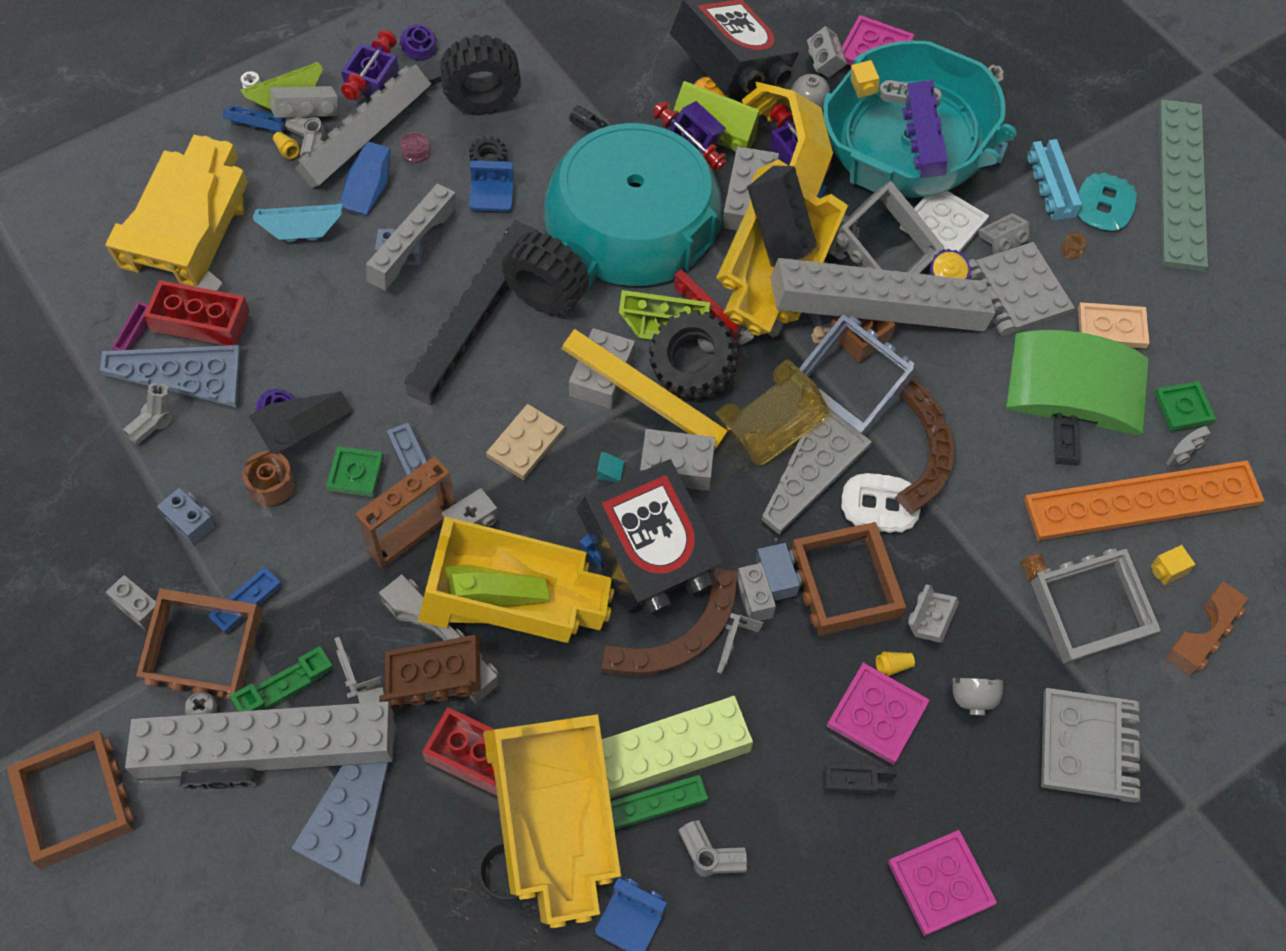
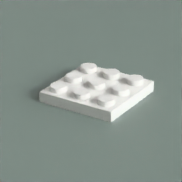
M948 191L924 197L914 208L945 247L942 251L950 249L952 251L957 250L960 253L989 218V215ZM900 225V229L906 232L902 225Z

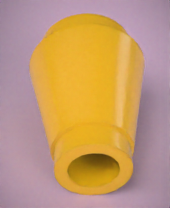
M276 132L273 135V141L282 157L294 159L298 156L300 148L297 141L282 132Z
M882 652L881 655L876 657L877 671L886 676L912 668L915 665L912 653Z

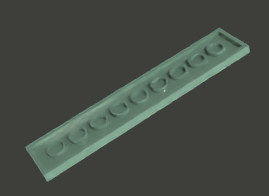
M1161 99L1159 103L1162 266L1205 272L1208 267L1202 104Z

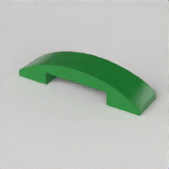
M321 646L299 657V663L255 687L252 683L231 694L229 697L238 712L266 710L306 689L332 669L333 665Z

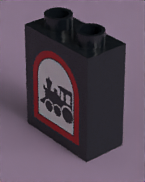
M683 0L669 33L725 95L739 92L751 93L757 88L756 82L776 87L786 85L794 74L792 67L799 54L798 49L751 0Z
M671 459L584 496L576 508L609 577L612 578L611 581L627 613L642 606L648 617L671 606L673 602L669 593L681 587H685L690 597L715 584L711 573L724 562Z

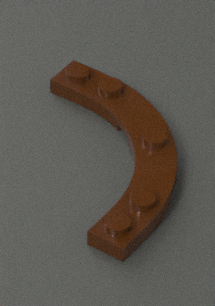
M915 377L911 379L899 395L913 409L925 429L929 445V457L921 477L899 492L895 497L910 515L930 502L943 488L952 470L954 461L953 436L950 427H947L942 417L944 413L932 395Z
M725 569L713 571L715 584L711 587L710 599L702 617L691 630L677 640L659 647L645 649L605 645L602 672L636 676L655 675L657 672L672 668L674 670L701 656L718 639L730 618L734 604L738 571Z

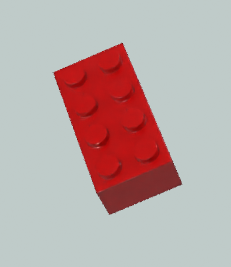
M159 280L145 311L144 319L152 332L229 346L237 345L250 310L245 296Z
M447 707L422 751L425 762L497 796L495 773L492 764L487 762L484 731L495 729Z

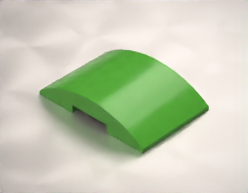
M1038 330L1016 333L1006 410L1051 418L1053 414L1062 413L1063 416L1068 417L1073 415L1079 419L1097 422L1096 427L1142 436L1149 358L1122 343L1087 333L1062 330Z

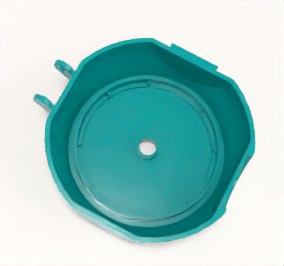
M929 41L894 42L872 48L858 55L854 59L853 65L872 60L879 76V93L858 98L851 82L850 70L833 93H827L824 99V120L831 147L840 163L850 173V183L858 184L876 192L881 186L892 181L905 198H923L953 189L970 178L980 167L996 164L999 160L998 153L993 150L996 143L1013 140L1017 134L1013 126L1003 124L1005 119V99L1002 89L992 72L981 62ZM892 80L913 83L934 80L935 88L941 91V103L937 107V117L940 116L941 135L944 137L948 160L946 175L920 178L918 170H914L913 157H915V154L910 152L909 143L911 139L905 137L907 135L906 124L908 123L907 120H903L902 108L906 107V105L883 101L880 97V86L883 82Z
M625 123L598 129L580 139L565 153L550 177L545 193L543 215L547 234L551 235L552 238H558L564 245L571 247L572 251L579 255L580 261L584 262L589 273V287L587 289L591 287L596 276L605 282L618 285L647 286L673 280L678 271L681 269L688 271L715 243L716 236L722 230L723 203L719 184L712 168L699 150L689 141L672 131L658 126ZM631 183H639V184H641L642 186H640V187H632V186H630L629 184H631Z

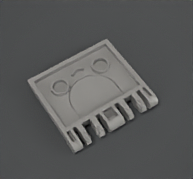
M1034 242L978 260H969V265L972 268L970 270L971 276L968 279L979 280L983 278L981 281L986 282L995 314L1003 312L993 319V323L995 326L997 325L996 328L1001 336L1071 314L1075 309Z
M1046 688L1043 698L1041 787L1117 798L1126 802H1139L1140 789L1137 788L1140 787L1139 779L1122 776V771L1130 773L1140 771L1139 764L1135 763L1140 761V742L1132 740L1140 738V733L1138 730L1122 727V723L1131 725L1140 723L1138 716L1140 714V703L1134 700Z

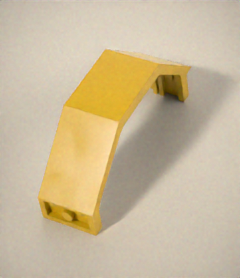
M756 82L757 88L742 99L743 104L760 110L759 116L761 114L766 116L770 122L772 121L770 113L775 105L786 104L791 108L798 135V143L789 166H795L800 186L817 196L833 155L822 108L793 90Z

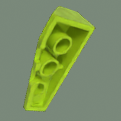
M470 564L445 567L448 590L451 595L500 607L550 602L545 578Z

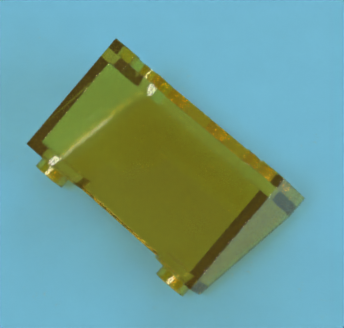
M789 359L775 368L773 379L776 385L740 411L735 404L731 403L726 404L715 412L722 425L751 460L758 465H763L821 423L828 415V407L816 383Z

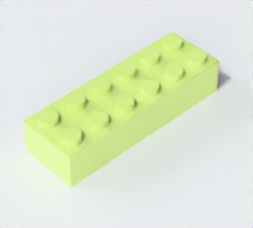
M735 696L602 739L610 799L751 752L753 741Z

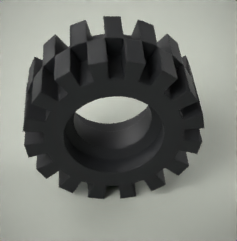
M483 136V140H480V138L476 139V143L473 141L472 147L469 148L470 162L481 160L508 162L507 148L503 141L500 142L499 138L494 140L493 136H490V139ZM487 153H492L496 155L495 157L489 159L481 157L482 155Z

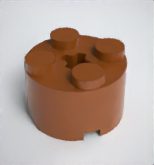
M262 451L254 454L247 460L246 467L242 471V478L251 498L262 507L280 504L295 493V478L288 460L282 454L278 455L271 453V451Z

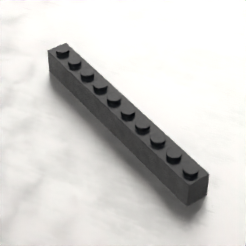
M516 220L511 227L506 228L501 242L496 243L490 258H486L482 270L474 276L470 288L463 292L461 301L457 306L453 307L449 319L441 325L437 337L430 341L428 350L424 356H420L414 371L407 375L405 385L408 396L428 405L433 404L509 288L508 282L503 277L504 273H502L503 258L522 235L538 232V229Z

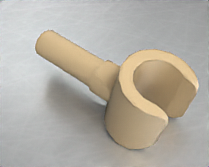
M815 327L814 333L811 335L815 344L820 343L825 334L830 331V327Z

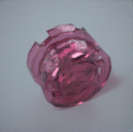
M411 131L401 137V156L406 162L417 164L429 157V139L425 134Z

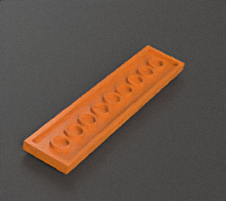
M1247 460L1030 494L1025 496L1024 502L1036 538L1040 541L1259 506L1263 504L1264 498Z

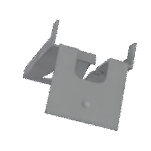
M731 613L730 618L734 619L733 625L726 624L725 626L729 633L717 670L718 673L722 674L728 658L734 649L733 640L737 626L759 632L763 622ZM739 620H745L747 624L739 623Z
M334 638L338 647L336 652L347 679L345 684L351 690L347 694L348 699L358 696L357 693L380 688L381 677L360 684L356 683L350 667V658L345 652L340 638ZM367 686L365 690L357 692L356 688Z

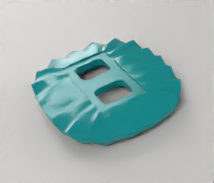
M1093 173L1090 177H1086L1079 190L1078 196L1082 205L1078 216L1082 222L1100 230L1116 231L1123 228L1129 222L1135 210L1137 193L1134 186L1130 185L1126 179L1110 176L1107 173ZM1108 188L1116 191L1115 198L1103 195V189ZM1102 203L1110 206V213L1097 210V205Z

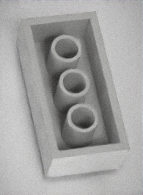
M737 147L724 208L722 228L739 229L750 203L747 186L751 184L757 169L778 160L779 153Z

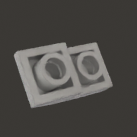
M1206 426L1201 427L1186 436L1167 460V465L1171 466L1176 463L1181 465L1189 461L1193 451L1206 444L1205 441L1210 435Z

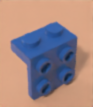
M471 161L470 210L511 211L514 188L513 162Z
M618 878L614 885V894L596 926L595 933L597 936L625 951H646L666 911L667 903L663 901L664 897L654 891L647 893L639 889L640 885L629 878H626L625 881Z

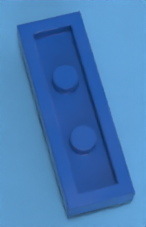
M231 105L223 110V118L231 120L235 124L245 123L249 124L252 128L269 129L273 133L286 129L284 126L286 117H274L270 113Z
M263 567L227 600L252 603L260 606L282 587V584L266 567ZM214 611L208 615L210 620L225 634H228L246 618L244 616Z

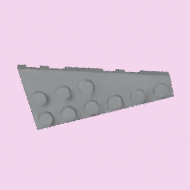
M819 400L780 479L779 485L762 516V521L780 535L871 446L872 441Z

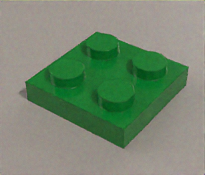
M1199 381L1158 388L1154 393L1170 431L1213 424L1216 420Z
M337 446L326 485L327 491L374 497L384 458L383 452Z

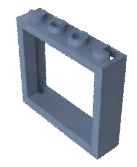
M842 314L792 379L866 436L915 376L917 371L913 367L915 363L905 355L902 358L895 354L897 349L888 342L882 344L878 341L879 336L871 329L865 331L861 328L860 325L862 323L857 318H854L852 315L848 318ZM848 328L905 371L864 423L808 380V377Z

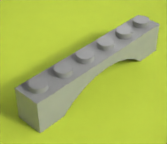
M439 184L433 187L366 263L368 283L385 291L398 277L404 262L420 238L433 226L444 223L455 211L454 191Z
M400 575L379 592L382 603L397 619L421 624L434 631L443 640L465 637L459 629L454 630L449 625L450 622H448L447 629L418 622L424 597L418 592L419 588L412 579L407 580L403 575ZM481 653V691L472 692L471 696H469L475 704L499 685L498 671L491 663L485 664L481 659Z

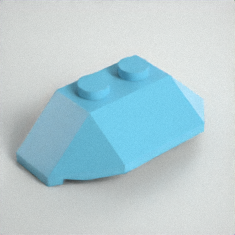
M343 204L256 209L253 219L279 240L285 239L287 242L296 241L298 238L317 240L323 237L341 216Z

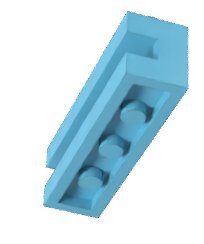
M1057 139L1049 140L1047 147H1043L1041 141L1033 142L1027 154L1029 164L1032 165L1034 179L1038 181L1040 195L1044 197L1047 213L1050 214L1052 221L1076 218L1082 204Z

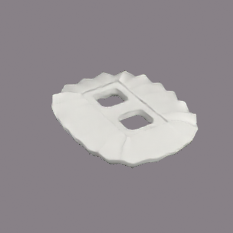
M865 473L850 478L843 487L841 509L844 511L846 519L855 526L876 522L879 532L891 533L896 531L902 533L914 526L920 514L919 509L910 515L900 503L899 511H889L885 508L886 499H895L899 492L911 485L910 482L902 478ZM864 495L876 498L875 508H868L862 505Z

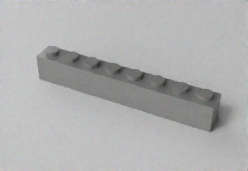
M416 64L411 67L406 65L398 71L399 76L396 79L392 77L384 84L385 89L382 91L379 89L370 96L372 100L368 104L366 102L362 103L356 108L357 113L354 116L351 114L342 121L344 124L339 129L336 127L327 134L329 138L325 142L323 140L319 141L313 146L314 151L311 154L306 153L298 160L300 164L295 169L311 188L319 186L431 85Z

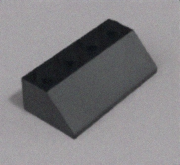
M773 165L747 186L771 267H775L778 258L798 260L806 257L817 247L795 166Z

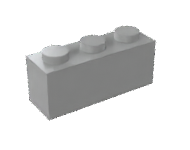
M332 86L270 87L269 107L274 117L337 116L338 97Z

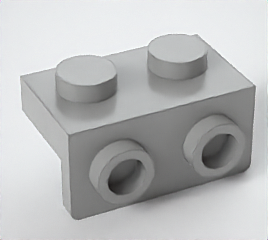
M926 584L923 592L918 596L914 612L909 616L908 623L914 636L942 643L959 604L958 598L935 593L932 586Z

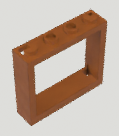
M434 456L355 513L367 552L382 569L443 524L442 508L445 506L450 508L456 504L450 472ZM435 487L437 497L378 540L375 531L378 527ZM375 518L377 522L371 525L370 521ZM385 552L387 557L383 558L382 553Z
M876 522L793 540L792 548L789 551L793 553L797 567L796 572H799L804 589V604L809 606L811 610L810 622L814 628L816 627L819 636L903 616L906 605ZM865 538L888 604L826 618L805 551Z
M159 588L136 677L144 680V685L159 687L161 683L167 684L168 689L183 691L185 687L193 689L192 693L214 692L217 693L219 698L231 700L229 696L244 687L262 609L257 604ZM172 605L248 617L231 686L154 673Z
M100 731L7 766L31 862L40 869L134 831L131 822L134 821V813L130 806H126L125 802L128 793L123 782H119L118 775L121 774V770L117 760H113L111 752L114 751V746L111 744L110 738H105ZM96 748L117 820L46 848L27 775Z

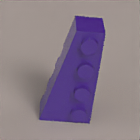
M934 80L907 83L906 107L902 108L903 120H907L908 123L906 124L907 137H911L909 143L910 152L915 154V157H913L914 170H918L920 178L946 175L948 160L944 137L941 135L940 116L937 117V97H933Z

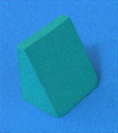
M601 452L597 479L612 482L620 481L624 461L608 453Z

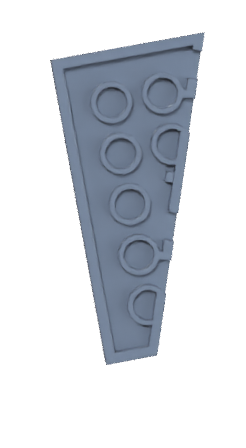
M239 345L102 351L100 371L104 376L146 386L153 383H164L169 387L170 392L237 407L241 349Z
M394 724L393 730V746L397 733L396 724ZM389 762L342 765L291 849L361 887L365 863H367L369 845L375 828Z

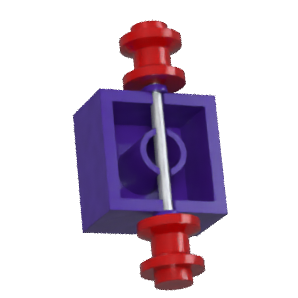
M381 30L377 35L378 39H374L371 43L372 47L360 43L341 71L344 82L341 86V91L345 98L358 100L361 94L370 97L377 90L380 89L382 91L385 89L384 84L392 77L394 79L397 78L399 75L397 56L390 54V48L395 47L397 40L391 31Z
M667 101L664 103L659 102L653 109V118L656 120L661 118L664 121L663 127L665 129L671 126L669 131L680 135L697 148L706 161L711 164L710 167L713 171L721 170L727 162L725 160L726 155L724 153L719 155L716 152V144L726 128L697 101L683 107L680 113L677 110L672 112L669 109L670 103Z
M777 104L770 113V119L773 122L778 121V129L771 133L770 149L772 152L779 153L778 159L789 166L798 143V135L793 114L788 113L789 107L786 104ZM830 160V163H829V165H828V168H827V171H826V172H828L829 169H830L831 160Z

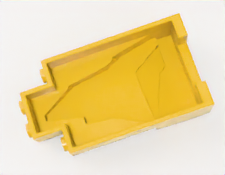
M193 135L184 155L176 151L169 152L164 150L136 209L122 225L115 224L105 244L119 268L139 273L142 265L173 272L179 284L198 286L211 265L248 184L244 171L234 166L238 159V154L233 144L228 141L214 140L208 136Z
M779 159L757 169L752 182L773 165H788ZM801 187L817 247L806 257L798 260L823 263L848 205L832 194L818 198ZM750 199L749 207L716 279L722 282L725 288L734 290L724 314L729 316L733 323L742 324L748 328L751 334L759 336L769 333L776 319L783 323L796 321L799 319L801 312L777 310L770 279L774 267L770 265Z
M445 516L418 622L446 629L448 622L489 623L568 643L571 634H576L578 625L600 630L603 622H608L611 608L607 607L608 602L611 603L614 589L610 588L612 578L587 572L589 563L585 562L587 552ZM470 564L545 578L550 602L500 607L451 595L448 590L445 567Z
M598 714L484 731L487 762L492 764L495 773L510 894L519 895V899H529L535 897V892H537L541 922L550 924V928L565 926L566 921L576 919V923L591 921L592 916L600 914L595 881H597V885L613 883V878L621 876Z

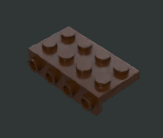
M477 635L385 651V695L379 696V702H389L392 709L402 708L404 704L422 705L425 704V701L432 699L435 701L448 700V697L455 695L458 697L471 696L472 692L481 691L480 637Z

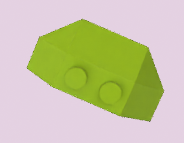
M318 62L241 89L240 91L245 98L270 109V87H315L323 68Z
M622 290L619 313L638 338L652 339L654 334L660 333L658 327L662 323L664 325L669 323L668 318L672 315L674 318L680 316L679 312L686 311L687 314H692V310H699L701 315H703L704 312H709L710 302Z

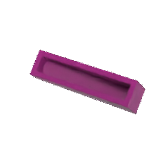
M140 301L137 302L111 347L113 351L131 350L148 326L144 319L148 304Z

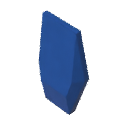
M367 141L347 173L339 204H343V209L368 216L388 183L390 148Z

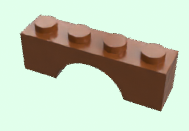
M1223 581L1203 606L1210 620L1209 632L1204 634L1184 632L1165 659L1189 676L1195 670L1201 672L1209 661L1205 658L1209 652L1214 654L1222 644L1218 639L1221 635L1226 637L1233 629L1232 620L1234 618L1239 620L1247 608L1243 605L1248 600V597Z

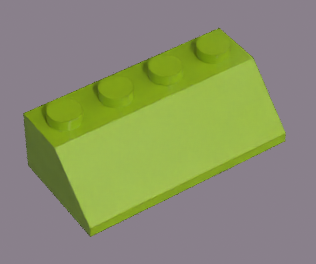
M686 81L683 82L673 111L677 110L680 113L683 107L697 101L726 128L717 142L718 145L732 149L735 152L737 147L751 148L757 136L760 110Z

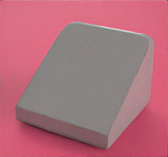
M209 271L197 286L199 288L226 292L223 283Z

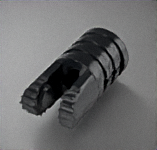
M580 105L575 106L569 116L570 122L589 133L608 126L605 121Z

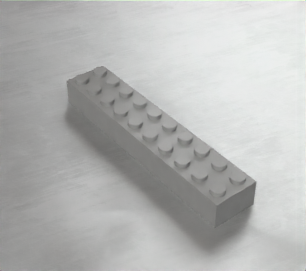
M778 258L770 276L777 310L842 316L844 314L847 317L852 315L854 318L976 331H985L995 315L985 281Z
M389 702L131 719L125 769L135 779L181 776L182 772L193 770L250 768L262 771L393 762L394 712Z

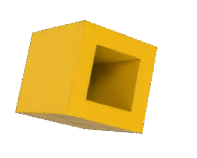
M872 60L851 65V82L858 98L879 93V76Z
M1180 545L1157 556L1151 568L1155 577L1160 579L1165 586L1188 575L1196 564L1184 547Z

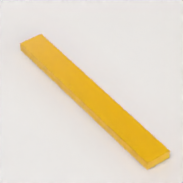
M576 329L573 330L563 344L562 350L688 434L715 437L714 450L726 434V429Z

